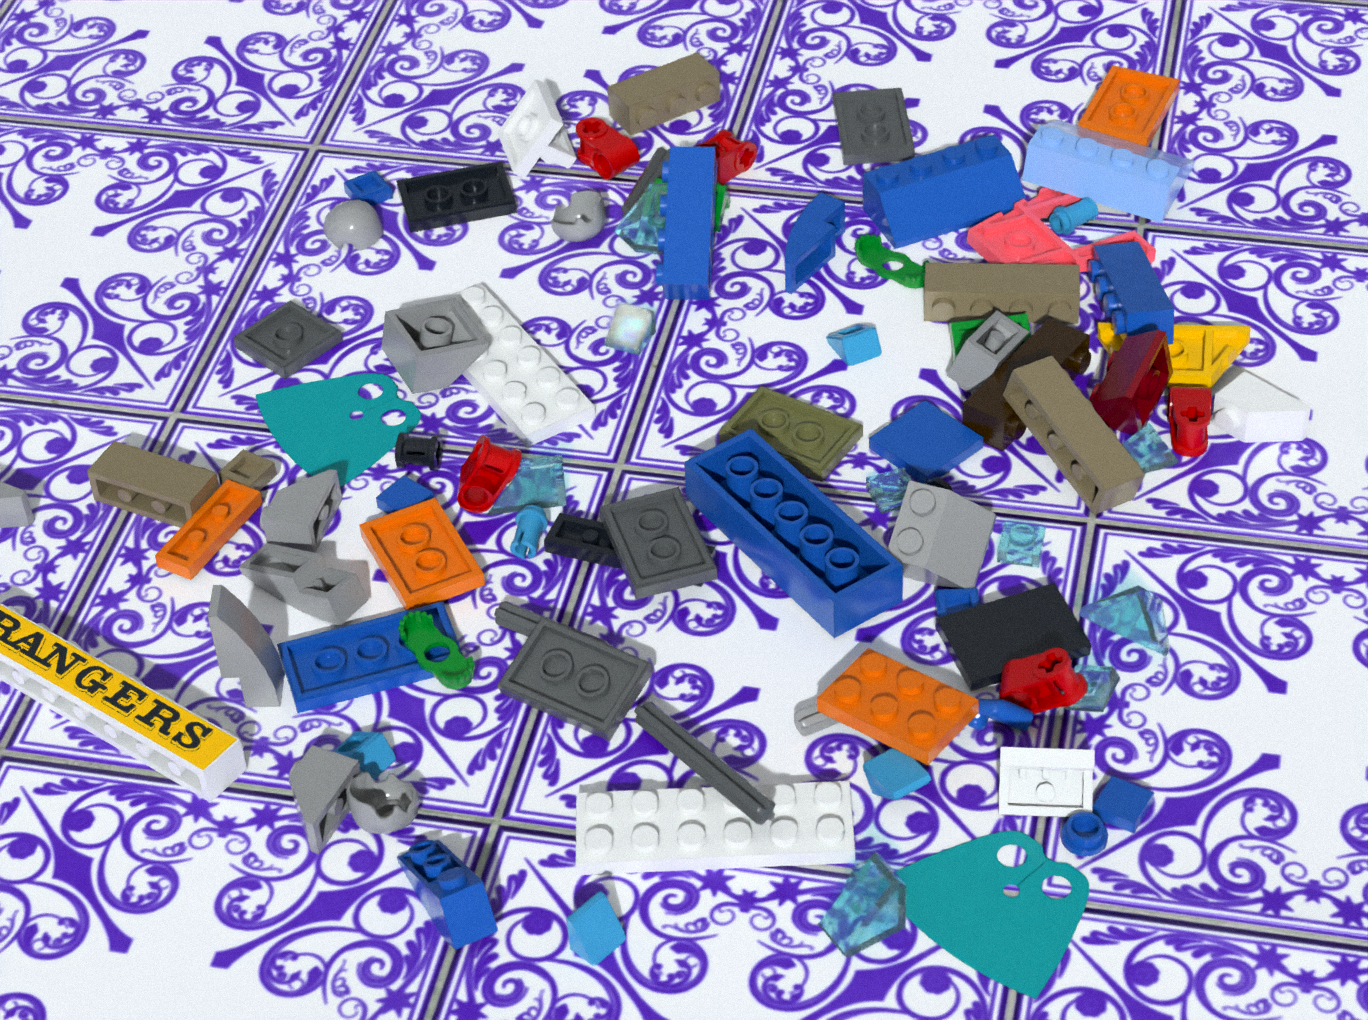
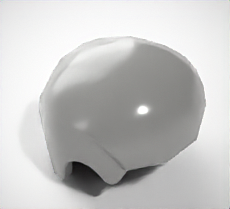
M591 190L573 193L570 196V204L567 208L562 209L559 205L555 208L554 217L550 222L554 233L568 242H582L597 236L604 229L607 221L603 197L599 192Z
M347 200L337 204L329 211L325 217L323 231L326 238L331 240L339 249L343 248V244L349 243L361 251L377 243L383 235V225L376 210L370 204L361 200Z
M363 772L349 782L346 790L349 810L356 825L367 832L387 834L402 830L417 816L420 804L418 792L412 783L398 779L394 773H389L388 777L383 781H376L369 772Z

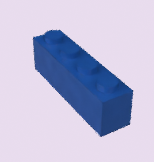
M670 146L669 160H663L662 182L668 183L667 194H661L660 216L666 217L665 228H659L658 250L664 251L663 263H657L656 285L663 286L665 299L710 300L717 180L715 147Z
M1139 241L1093 246V260H1089L1087 265L1088 278L1090 283H1095L1098 300L1104 301L1106 317L1112 318L1114 334L1120 335L1122 341H1124L1127 337L1161 330L1166 332L1168 345L1173 344L1174 307Z

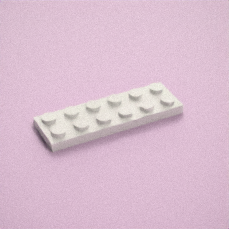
M481 283L438 300L456 298L487 340L488 349L462 375L526 447L596 418L593 403Z
M850 781L754 785L775 803L773 810L776 814L772 821L767 820L763 825L752 821L713 787L576 793L577 875L855 863Z

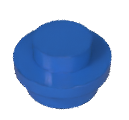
M1079 812L1072 815L1063 825L1061 841L1063 846L1075 855L1093 856L1103 851L1106 847L1108 831L1103 821L1097 815L1089 812Z

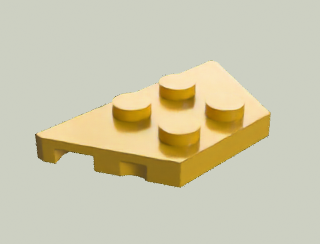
M1098 323V340L1110 356L1114 350L1119 351L1123 341L1120 335L1114 334L1112 323ZM1174 324L1173 344L1168 345L1173 374L1166 387L1212 388L1250 343L1251 326Z

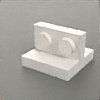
M535 79L498 131L512 172L523 178L527 176L539 158L550 165L559 164L568 169L577 159L548 85Z
M1000 747L999 815L1070 818L1079 812L1092 813L1095 750Z

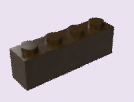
M1049 318L963 403L962 424L981 435L983 443L1004 451L1015 439H1020L1027 428L1003 397L1012 371L1052 355L1062 369L1068 372L1073 381L1079 374L1085 373L1090 365V335Z

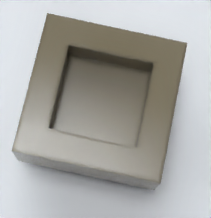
M244 449L218 472L220 485L228 479L258 491L277 475L275 462Z

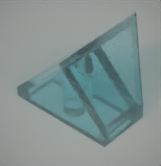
M649 182L647 190L613 230L635 252L664 255V251L658 250L659 228H665L666 217L660 216L661 194H667L668 184Z
M562 455L521 460L520 471L487 515L519 512L527 505H535L542 509L567 506Z
M1137 585L1081 607L1079 616L1158 654L1167 656L1170 646L1163 600L1143 587Z
M873 852L869 859L852 867L835 903L818 925L844 956L851 957L906 928V884L880 854Z

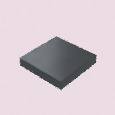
M290 300L234 336L233 339L235 348L282 378L287 379L341 343L342 335L340 330Z

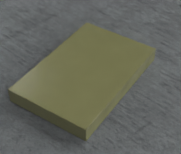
M760 386L719 430V442L723 443L752 428L800 473L820 482L827 478L863 436L862 424Z

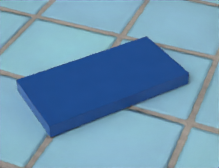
M443 601L277 644L297 713L434 678L431 672H426L420 668L416 656L405 646L401 639L398 627L400 626L399 621L403 620L404 615L408 616L409 612L415 613L416 610H419L421 613L423 611L427 612V615L432 614L434 626L445 637L454 640L459 647V652L463 655ZM434 647L426 653L425 657L431 662H441L448 658L450 651L445 647Z

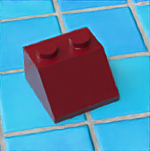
M1161 330L1127 337L1124 339L1119 351L1114 350L1110 355L1106 368L1107 374L1102 384L1097 383L1094 386L1090 396V402L1095 411L1109 428L1138 438L1141 437L1173 374L1166 332Z

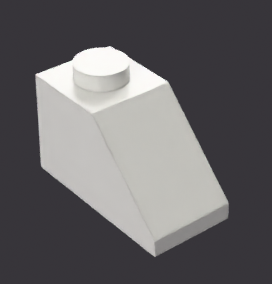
M1244 371L1215 394L1212 425L1244 443L1302 441L1307 437L1311 406Z

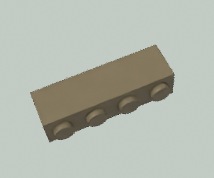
M925 263L924 321L962 322L987 319L998 310L1005 316L1028 313L1029 323H1045L1051 318L1063 324H1078L1080 305L1079 265Z
M1052 355L1014 369L1004 390L1003 397L1091 512L1096 515L1133 500L1145 477V473L1141 470L1139 463L1131 457L1117 439L1115 432L1098 415L1092 403L1084 397L1073 383L1068 372L1062 369Z

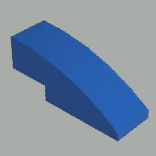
M820 192L797 218L790 232L785 251V292L793 294L836 256L835 240L845 232V202Z

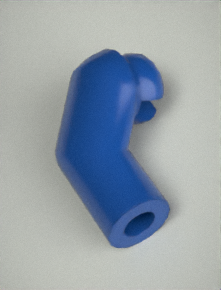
M978 699L979 712L967 725L977 730H983L987 726L988 718L1021 731H1026L1032 723L1033 712L1004 699Z

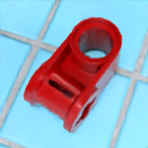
M591 117L582 119L577 123L575 127L576 135L580 138V146L577 149L578 160L592 168L602 178L610 180L639 162V151L635 143L629 137L613 129L604 120Z
M725 129L719 131L707 141L695 146L715 147L717 158L716 182L722 186L740 173L746 172L751 168L757 156V147L754 143L750 141L742 142L734 138L732 132Z
M1169 386L1167 419L1170 422L1171 447L1179 455L1197 457L1207 451V426L1211 420L1210 387Z
M485 435L480 436L471 454L460 469L457 500L461 508L472 513H482L489 510L506 484L510 483L515 476L521 461V450L517 448L508 450L491 443L489 437Z
M1059 647L1051 648L1043 653L1006 662L1002 669L999 699H1004L1029 709L1033 714L1077 703L1086 694L1088 683L1082 674L1074 671L1071 666V657L1065 649Z

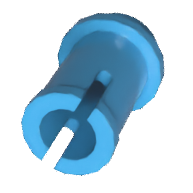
M1085 197L1067 207H1056L1049 218L1051 228L1057 234L1069 235L1074 231L1075 227L1096 219L1098 208L1096 203L1089 197Z
M535 505L525 506L517 513L515 518L518 526L510 545V551L521 559H525L528 547V558L531 559L536 555L540 535L548 526L545 511Z

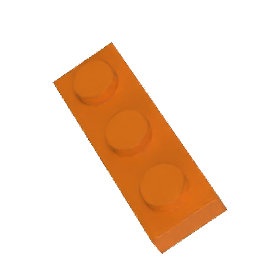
M227 479L156 553L157 567L192 580L263 504L261 491Z

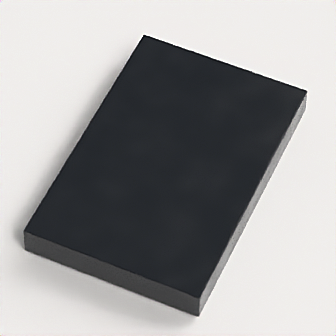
M502 161L396 181L410 233L517 213L516 202Z
M1055 583L938 617L935 623V629L970 691L1000 683L1003 666L1006 662L1013 659L1029 657L1058 647L1065 649L1070 655L1071 660L1090 655L1092 645Z

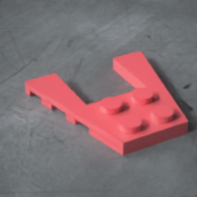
M1046 187L1039 189L1038 196L1027 202L1023 198L1014 204V209L1009 213L1003 215L999 212L968 229L967 243L988 263L1079 265V271L1085 272L1088 271V261L1093 260V246L1138 241L1150 263L1154 262L1156 249L1135 230L1072 249L1040 219L1049 217L1056 207L1070 206L1082 198Z

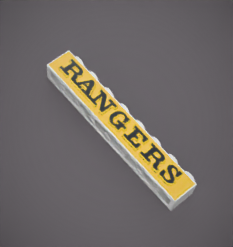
M0 603V680L210 803L247 770L243 753V742L232 730L221 729L209 722L200 712L184 708L177 704L168 694L156 692L144 685L138 677L126 675L114 668L106 659L102 657L96 658L84 651L73 640L66 641L52 633L43 623L36 624L22 616L16 608L12 606L6 607Z

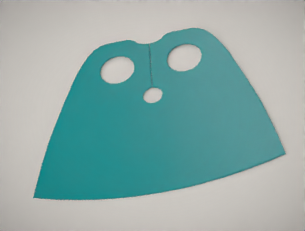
M384 374L350 375L293 385L255 395L268 429L287 455L311 476L329 469L337 470L340 488L363 473L393 449L396 445L398 434L400 432L409 434L421 419V413L417 407L410 401L400 399L397 395L398 386L390 377ZM369 383L379 384L383 388V393L374 399H364L358 394L359 389ZM397 409L406 414V419L399 425L389 426L381 421V416L389 410ZM354 411H361L364 415L361 419L354 420L350 418V414Z
M1019 831L998 832L968 841L928 856L877 881L902 913L936 944L974 970L1034 999L1041 993L1061 961L1080 922L1089 896V882L1084 874L1068 863H1057L1050 860L1044 855L1040 843ZM1005 845H1017L1026 851L1027 859L1024 864L1018 867H1007L998 861L997 852ZM1051 876H1061L1070 882L1072 889L1065 898L1053 899L1043 893L1041 888L1042 882ZM1015 885L1019 888L1020 893L1016 897H1008L1003 893L1004 887Z

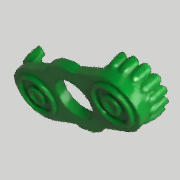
M866 234L865 237L861 235L860 239H856L855 253L858 262L874 270L880 277L894 280L908 288L917 289L925 286V263H929L928 260L924 261L921 266L911 261L905 254L893 252L883 247L881 236L876 237L874 234L871 236ZM890 261H897L903 264V267L892 271L885 269L883 265Z
M416 610L415 613L409 612L408 616L404 615L403 620L399 621L400 626L398 630L405 646L416 656L420 668L426 672H431L443 686L449 689H461L470 684L474 677L475 669L473 657L466 659L459 652L456 642L449 637H445L434 626L432 614L427 615L425 611L421 613L419 610ZM441 646L450 651L448 658L441 662H431L425 657L426 653L434 647Z

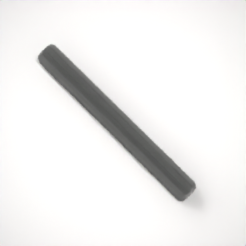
M647 701L643 706L638 705L635 708L634 712L637 714L635 722L752 821L763 825L767 820H773L776 815L773 812L775 803L657 705Z

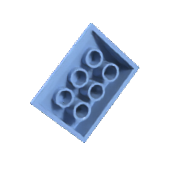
M1056 120L1040 125L1028 143L1022 180L1065 194L1074 195L1078 198L1089 197L1095 203L1162 223L1191 173L1195 161Z

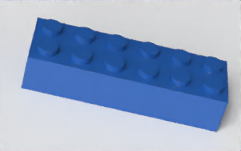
M752 428L684 462L686 498L833 638L903 602V564Z

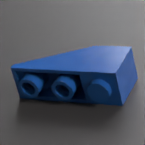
M439 839L415 843L409 848V852L397 856L400 867L440 935L455 950L498 932L483 881Z

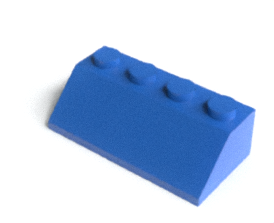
M995 134L863 173V210L894 249L979 224L999 212L1005 215L1014 209L1016 202L1023 198L1026 200L1012 154Z

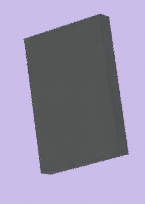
M902 88L832 93V104L843 165L906 161L915 157V148Z
M679 487L599 506L600 518L636 600L717 579L716 565Z
M542 617L497 687L500 693L610 741L653 674L654 668L648 661Z

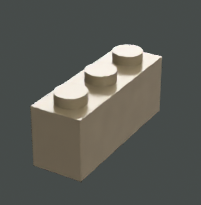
M696 52L607 87L609 116L632 136L720 101L719 71Z
M113 441L87 470L95 501L179 528L219 488L216 472L117 441Z

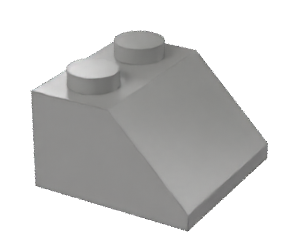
M456 298L385 311L381 348L412 394L449 387L488 349L487 340Z
M909 480L887 551L903 564V577L949 589L975 588L997 516L995 513L951 490Z

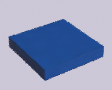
M926 400L869 437L870 450L923 484L929 478L942 477L983 448V437Z

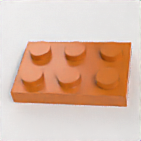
M1112 65L1080 119L1078 126L1149 146L1179 92L1180 79Z
M436 498L359 524L363 541L405 611L441 602L485 585L483 571Z
M867 648L817 697V711L929 765L978 714L979 700Z

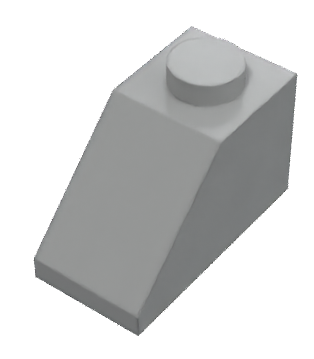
M997 310L965 341L946 376L957 382L958 386L963 390L974 393L1020 347L1029 331Z
M329 469L276 491L269 506L263 508L260 516V528L265 531L267 543L316 553L342 502L337 470Z
M311 745L301 760H297L293 764L289 773V784L291 785L295 807L310 850L313 853L320 854L350 811L346 790L349 782L361 774L359 760Z

